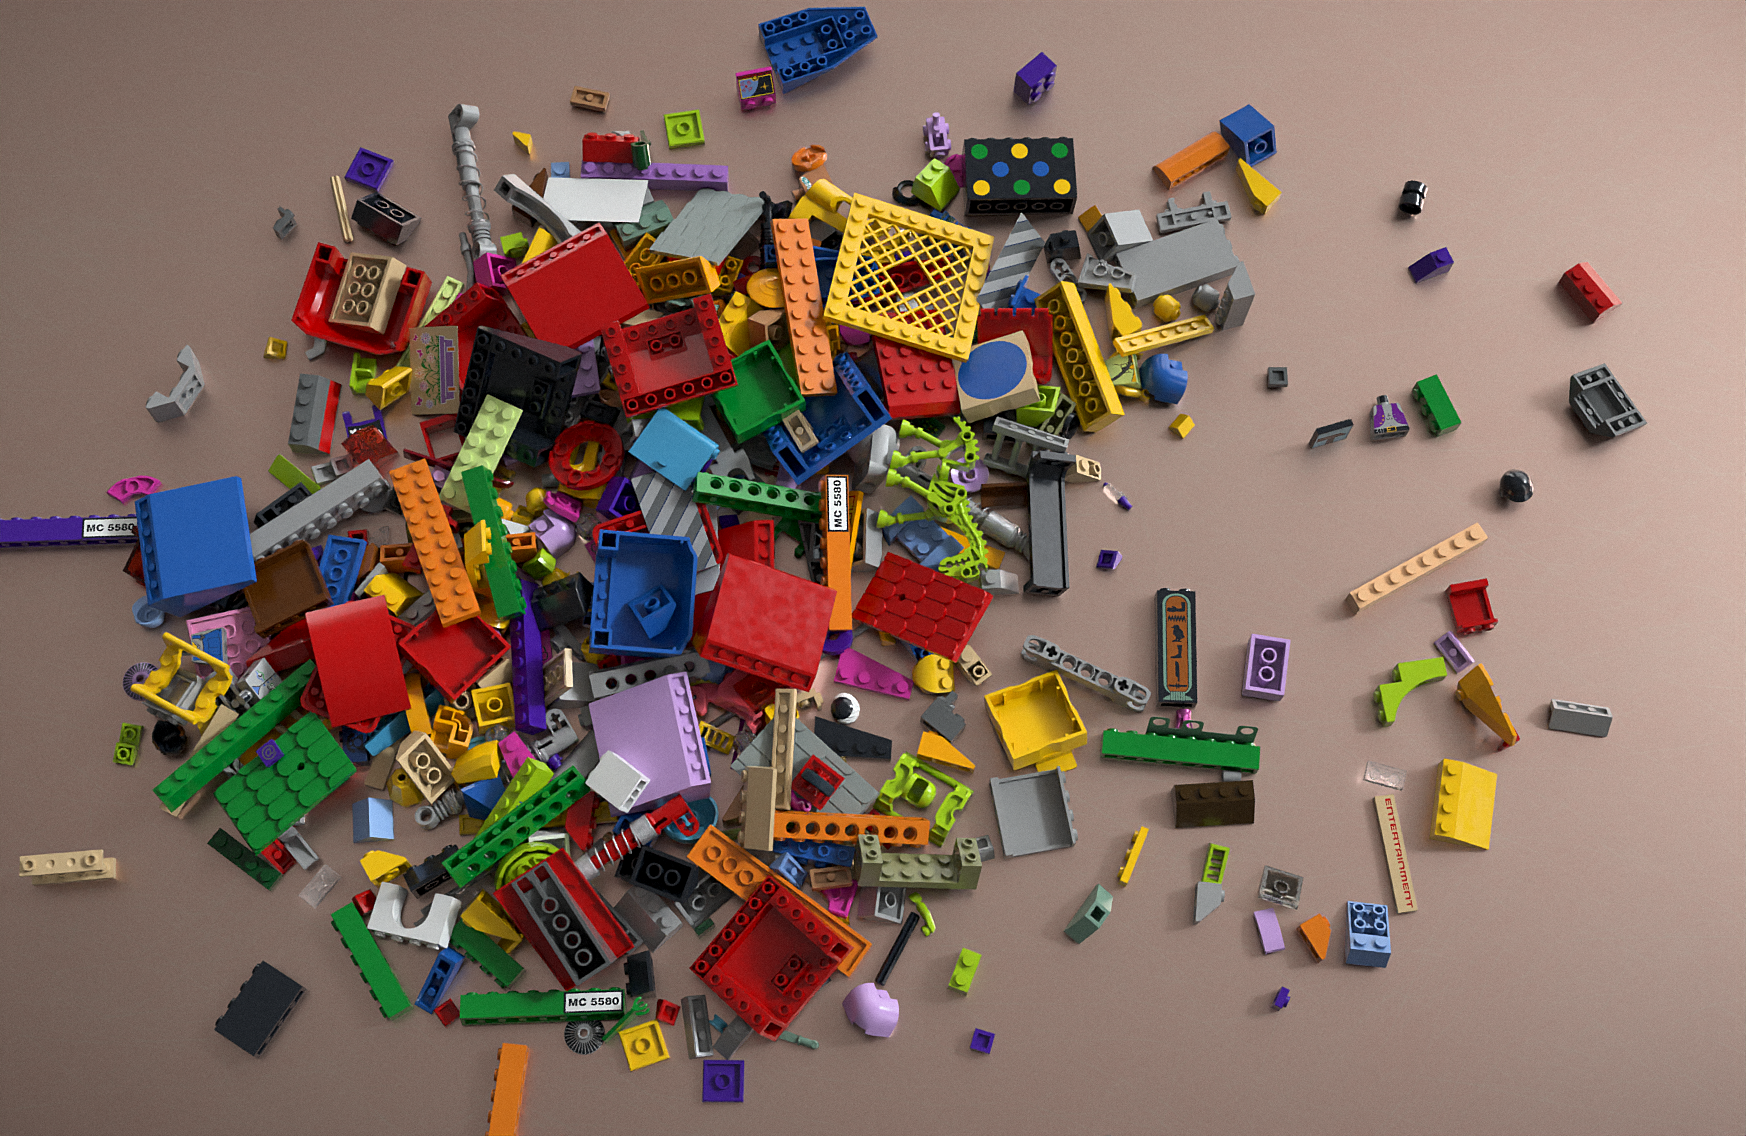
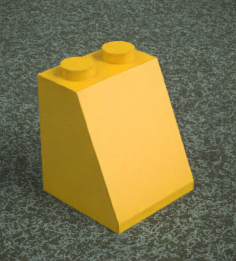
M396 573L376 575L364 589L368 598L384 595L389 615L396 618L424 594Z

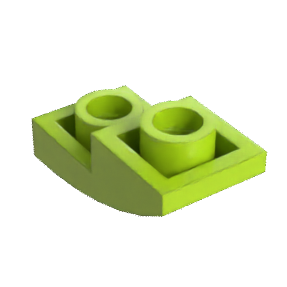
M122 723L119 742H116L113 762L127 765L134 764L143 734V725Z

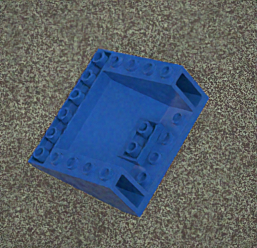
M847 351L837 355L834 361H832L837 394L835 396L803 397L806 402V410L801 413L814 430L812 432L817 438L818 444L802 453L784 422L763 431L773 454L797 485L807 480L892 419Z
M234 476L152 493L134 501L148 606L177 617H183L257 582L242 479L240 477Z

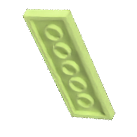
M487 394L440 492L439 497L441 500L471 514L461 472L483 465L490 469L493 474L523 410Z

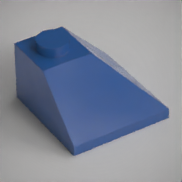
M662 583L628 602L630 609L649 639L667 629L676 607L675 601Z
M499 774L497 778L481 780L461 789L469 817L486 821L505 792Z

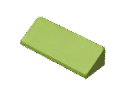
M280 454L275 458L268 470L269 473L289 489L302 482L312 495L321 490L315 482Z

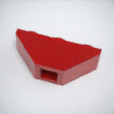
M595 791L587 793L571 805L567 812L565 829L584 853H588L589 849L593 847L594 837H591L592 829L596 828L597 817H594L595 809H599L600 797H598Z

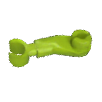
M914 892L908 897L916 904L917 911L926 924L921 927V931L925 936H929L930 933L935 931L931 913L924 902H921L920 894Z

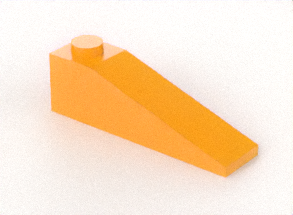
M1482 663L1478 664L1458 681L1457 690L1455 691L1456 696L1469 711L1512 747L1515 745L1517 738L1515 729L1508 714L1502 712L1500 697H1495L1491 686L1494 684Z

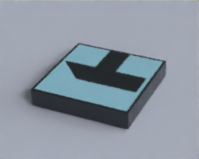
M1352 419L1316 428L1309 441L1310 448L1346 439L1354 425Z

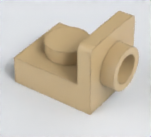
M812 688L810 692L805 691L797 694L796 708L799 706L800 708L807 707L814 701L819 711L822 710L821 704L824 701L820 692L816 693L815 688Z

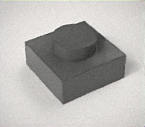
M1268 367V387H1287V367Z

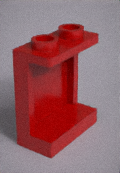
M1487 578L1451 584L1445 590L1457 634L1464 633V635L1475 633V630L1480 629L1482 631H1490L1499 622L1498 618L1493 616L1486 588L1489 586Z

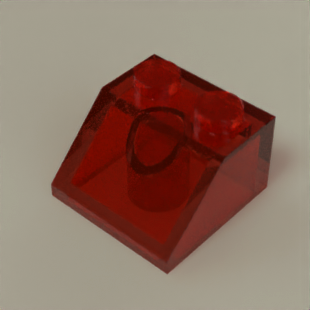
M374 425L355 431L341 443L344 450L358 465L369 459L377 470L398 453Z

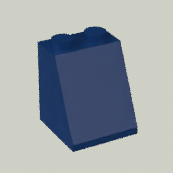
M1250 104L1219 120L1221 135L1236 156L1245 161L1249 166L1252 167L1277 153L1274 125Z

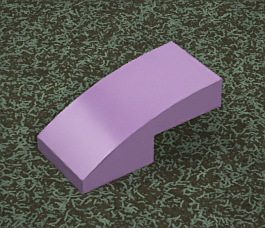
M1269 908L1255 911L1253 917L1259 930V938L1265 954L1285 950L1274 909Z

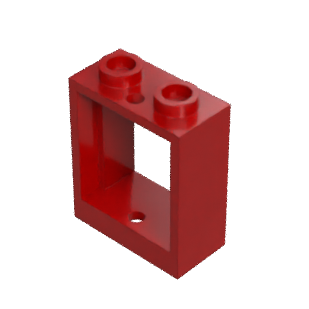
M456 413L420 422L430 457L436 458L429 435L453 428L456 422ZM459 435L461 445L463 446L465 437ZM460 452L437 459L445 462L447 460L455 462Z

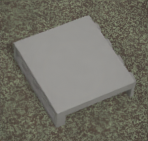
M1060 766L1053 770L998 779V777L990 778L989 786L1004 859L1075 846L1078 834L1077 830L1072 827L1071 821H1074L1072 809L1069 810L1067 802H1070L1068 790L1064 789L1063 783H1066L1064 771L1060 770Z

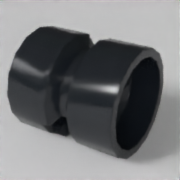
M1414 180L1405 182L1398 205L1399 209L1410 215L1421 213L1424 204L1423 199L1428 191L1427 186L1422 182Z

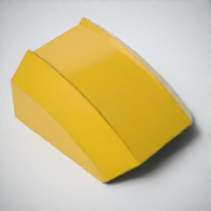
M500 741L485 742L463 753L456 760L451 772L455 781L460 784L497 778L498 770L504 759L498 744Z

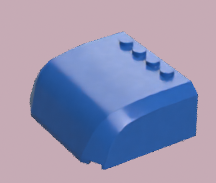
M600 529L596 547L589 653L651 658H668L682 654L693 632L698 560L689 537ZM662 583L675 601L676 607L667 629L649 639L630 609L628 602Z

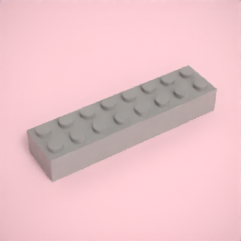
M369 459L252 532L250 539L254 563L259 558L267 557L278 549L290 546L296 540L304 539L307 542L310 539L317 538L322 531L333 528L341 519L350 517L354 511L366 507L374 498L383 496L390 488Z

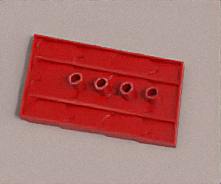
M887 552L884 561L881 562L875 576L856 605V609L852 612V619L956 663L994 596L983 589Z

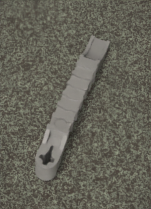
M238 759L234 760L223 770L229 778L238 773L230 767L231 765H234L237 771L244 766ZM293 826L278 837L285 843V847L304 870L319 859Z

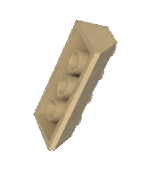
M745 766V770L741 772V782H744L743 791L740 792V802L743 805L742 811L739 812L741 831L738 832V843L743 848L773 851L777 769Z

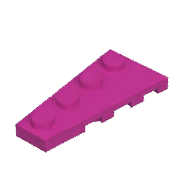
M850 647L841 653L834 678V683L907 701L910 699L914 684L912 679Z
M515 731L498 743L512 778L515 777L527 757L536 760Z

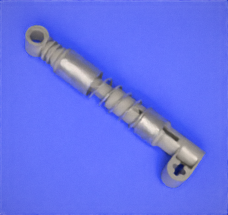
M915 446L909 450L906 456L910 455V452L913 451L915 453L927 451L921 446ZM927 459L918 460L916 466L911 462L903 466V468L898 467L896 470L897 474H901L900 477H910L911 481L926 490L929 489L932 476L922 471ZM972 497L967 498L970 504L966 507L971 509L968 515L973 516L972 523L977 522L982 525L980 531H983V533L1006 547H1016L1015 549H1020L1019 552L1021 553L1024 551L1023 554L1030 561L1029 536L1026 537L1027 534H1023L1018 525L997 512L991 511L989 513V507L982 511L980 509V502L975 503Z

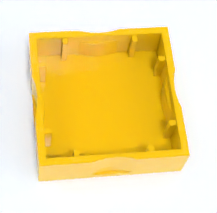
M1057 670L1034 677L1020 685L1009 686L984 695L986 711L1014 770L1087 744V731L1077 710L1068 698L1067 690Z

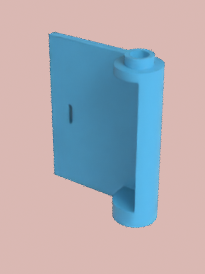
M662 408L656 412L628 452L686 491L695 479L697 472L701 471L707 461L715 460L720 450L717 443L666 408Z

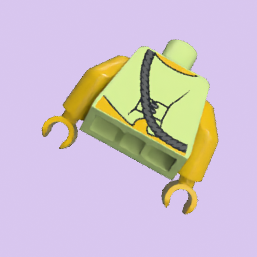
M1116 350L1108 360L1104 361L1116 393L1128 397H1139L1143 402L1148 401L1150 397H1146L1143 394H1149L1148 390L1140 391L1142 385L1137 360H1140L1144 353L1121 357Z

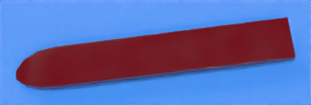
M405 448L403 450L404 458L415 462L426 459L428 466L435 467L436 465L450 472L455 463L450 460L445 462ZM494 477L492 484L493 487L505 489L513 487L514 482Z

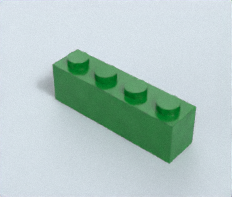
M462 919L454 926L449 942L457 949L462 947L466 951L464 955L470 961H478L481 964L479 968L486 975L490 973L496 977L494 982L502 989L505 986L511 989L526 972L518 962L482 931L468 927Z

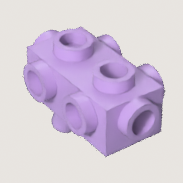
M938 112L933 113L932 117L926 118V125H923V136H927L928 139L925 142L926 153L929 152L930 157L941 160L948 156V150H951V140L947 139L949 125L945 123L944 117H940Z

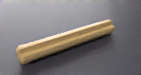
M339 176L330 177V183L342 238L345 243L352 242L353 235Z

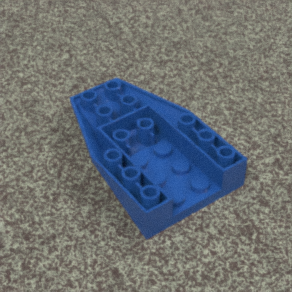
M865 7L807 8L758 24L759 37L783 94L833 70L878 38Z

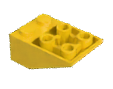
M1111 283L1108 284L1104 302L1109 339L1113 343L1115 338L1141 332L1142 322L1139 317H1135L1131 312L1130 305L1123 301L1120 291L1116 287L1114 288Z

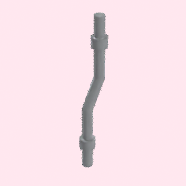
M461 232L459 233L461 254L464 255L468 271L467 291L474 285L475 271L471 256V245L468 244L466 233Z

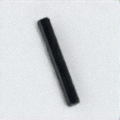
M914 912L909 914L875 978L877 984L885 985L920 919L918 914Z

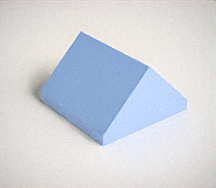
M366 798L352 804L353 843L394 840L392 800Z

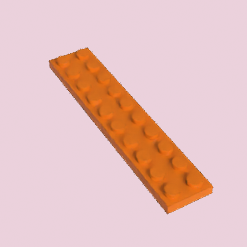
M808 218L772 219L770 223L798 389L803 397L835 396L837 394L826 322L822 319L824 311Z
M426 459L389 471L443 627L445 628L481 615Z
M711 824L686 856L687 859L698 865L699 868L745 902L768 875L772 876L854 947L837 967V970L847 977H850L872 945V943Z

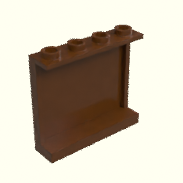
M304 539L296 540L286 548L278 549L267 557L259 558L254 563L257 582L243 588L256 623L254 630L263 639L305 619V613L334 605L311 545Z

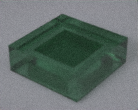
M708 918L696 927L694 932L700 939L715 928V923L711 918Z

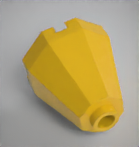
M402 767L395 769L386 783L390 799L404 808L414 804H421L425 798Z

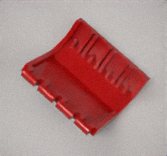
M981 308V315L977 316L978 344L1023 330L1030 346L1033 361L1032 370L1037 384H1047V382H1050L1053 364L1052 315H1049V309L1035 308V315H1032V308H1016V315H1013V308H998V315H995L994 308Z

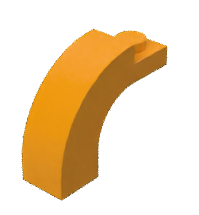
M409 673L404 676L412 709L405 711L411 733L415 730L425 732L427 735L432 734V723L425 701L421 673Z

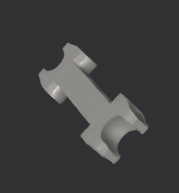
M710 394L706 395L701 411V417L705 425L701 433L717 443L720 450L716 457L717 462L709 466L713 475L730 478L736 475H744L749 481L757 482L752 465L743 448L736 452L732 450L710 409L715 403Z
M1029 635L1023 644L1021 655L1028 662L1047 671L1057 670L1059 674L1110 697L1114 703L1135 712H1142L1149 700L1151 692L1148 688L1127 677H1118L1060 650L1058 645L1046 639ZM1035 640L1038 642L1039 645L1029 643V641ZM1026 652L1033 655L1034 657L1027 656ZM1069 662L1073 667L1067 669L1063 666V663ZM1081 671H1088L1090 673V676H1082ZM1103 678L1107 680L1108 684L1101 685L1098 680ZM1138 690H1141V691L1145 692L1146 697H1145L1143 694H1141V693H1139V692H1137V691H1138ZM1132 702L1142 706L1135 707Z

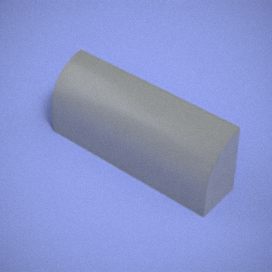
M593 729L588 732L562 764L553 772L554 775L551 780L573 765L587 781L590 772L600 762Z

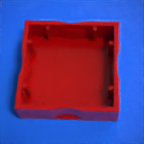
M437 608L432 615L417 625L397 645V649L451 704L511 648L508 642L492 626L484 622L479 615L444 628Z

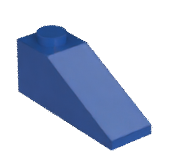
M449 946L441 951L417 997L415 1005L433 1014V1010L436 1009L448 990L466 956Z

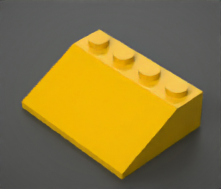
M1444 758L1438 763L1429 839L1489 850L1497 774L1456 760Z

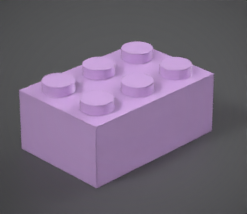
M1251 634L1247 645L1242 687L1243 696L1281 701L1285 693L1290 640Z

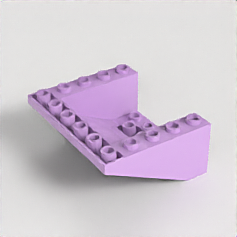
M687 671L665 675L589 703L599 760L609 750L618 754L650 779V782L628 813L617 809L608 801L611 817L659 808L678 794L682 796L686 803L710 798L711 780Z

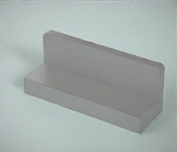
M1551 699L1550 708L1552 715L1549 721L1550 729L1607 737L1613 719L1610 708Z

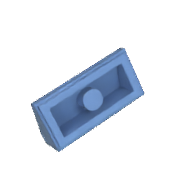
M784 852L769 866L770 869L799 890L808 875V872L788 852Z

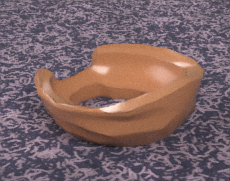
M608 389L599 391L600 400L604 404L612 407L623 406L619 391Z

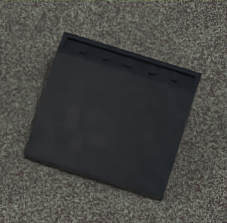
M485 326L477 327L453 432L467 438L488 394L523 410L503 454L534 468L549 461V453L555 445L554 441L564 429L583 353L567 346Z

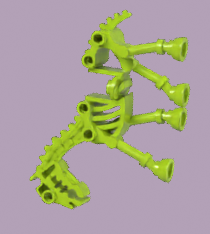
M954 417L953 420L962 432L958 434L955 440L943 441L924 432L923 428H914L913 425H910V422L903 419L899 438L915 435V438L919 440L922 438L940 449L918 453L913 451L906 457L894 450L885 487L902 484L901 487L912 489L927 498L928 509L925 512L902 514L900 512L893 517L881 509L876 528H885V526L889 527L896 523L900 525L906 521L924 519L927 521L936 519L947 524L954 523L964 533L970 547L966 548L963 553L941 560L938 572L968 584L979 578L980 571L978 568L982 567L987 572L988 559L985 558V554H988V550L984 549L987 541L982 540L983 531H977L978 524L972 523L973 516L968 515L971 509L966 507L970 504V501L967 500L965 486L950 483L948 478L950 468L968 473L969 470L974 469L976 460H979V456L976 455V452H979V448L975 447L978 440H973L975 433L970 431V426H965L966 421H960V417ZM958 450L965 453L964 463L947 458ZM939 458L942 465L940 468L938 464L936 474L934 473L928 490L911 481L910 477H900L901 474H897V471L893 470L898 469V467L903 468V466L911 462L914 464L918 460ZM950 564L952 567L948 568L946 565Z

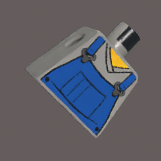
M220 627L191 634L190 645L228 664L226 629ZM184 650L182 651V656L191 655ZM192 655L193 663L210 665L207 662Z

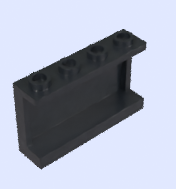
M262 961L261 964L258 963L254 967L253 975L249 981L246 980L240 987L241 992L229 1002L227 1012L224 1016L221 1015L217 1019L214 1029L257 1059L307 990L265 961Z

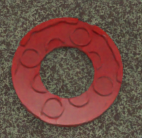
M585 421L564 430L554 441L555 445L549 453V466L556 480L569 489L584 491L600 487L614 477L623 463L625 451L623 442L614 428L608 424ZM587 441H595L604 447L605 455L602 458L601 464H598V467L594 470L581 472L570 466V455L575 447Z

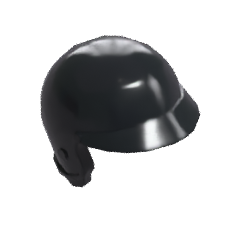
M1520 469L1508 470L1502 475L1500 480V496L1502 498L1506 496L1513 502H1525L1533 495V482L1529 475Z

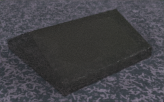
M1265 865L1259 885L1258 898L1297 910L1304 877Z

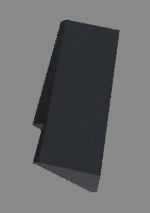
M640 844V848L636 847L631 850L632 854L627 853L622 856L623 860L620 859L614 877L637 887L685 904L698 886V865L642 844Z

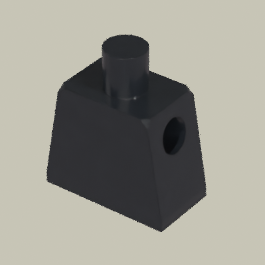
M1064 230L1049 235L1043 247L1047 264L1056 258H1061L1064 261L1081 259L1076 230Z

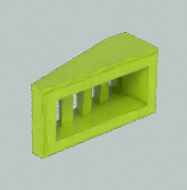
M1209 843L1201 882L1222 884L1230 848ZM1213 850L1223 852L1222 856L1213 854ZM1211 858L1221 860V864L1211 862ZM1209 866L1220 868L1219 872L1209 870ZM1207 874L1216 875L1218 879L1208 878Z

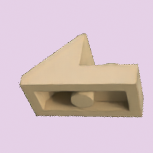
M799 410L783 419L785 426L802 453L819 443L812 432L814 430Z

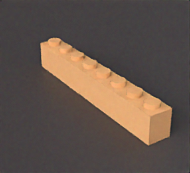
M1477 522L1351 591L1345 600L1353 613L1357 615L1477 549L1485 543L1488 537Z

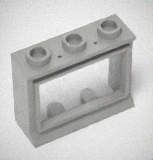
M179 668L169 685L156 695L181 709L194 711L196 699L207 682L198 675ZM147 699L146 702H142V704L148 707L146 711L150 714L158 716L165 721L167 720L175 726L177 723L186 726L188 723L186 720Z

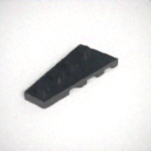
M815 716L814 734L840 758L891 761L892 740Z

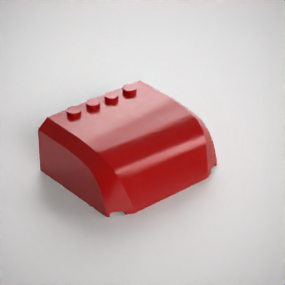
M318 242L291 321L308 336L372 354L391 355L404 351L409 346V328H417L432 285V281L425 271L410 267L406 268L384 335L333 324L328 321L348 259H345L335 246Z

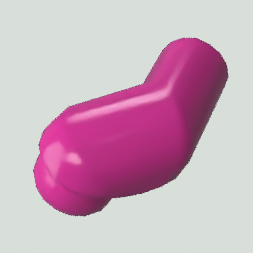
M791 789V808L795 811H810L811 803L806 799L798 798L793 789Z

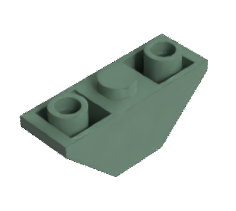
M1097 884L1064 932L1077 944L1083 942L1100 928L1110 914L1113 896L1100 884Z

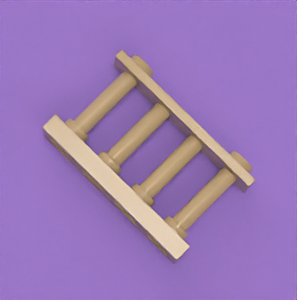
M103 850L20 856L19 877L32 876V885L34 886L116 879V859L103 858Z

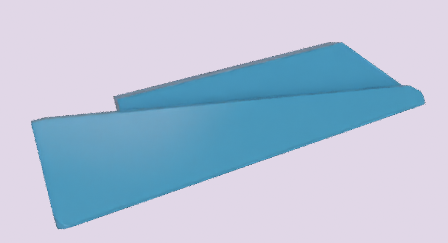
M429 682L423 691L428 713L431 717L437 713L439 705L445 706V697ZM406 711L384 715L376 729L368 733L370 740L364 744V747L372 756L375 757L411 731Z

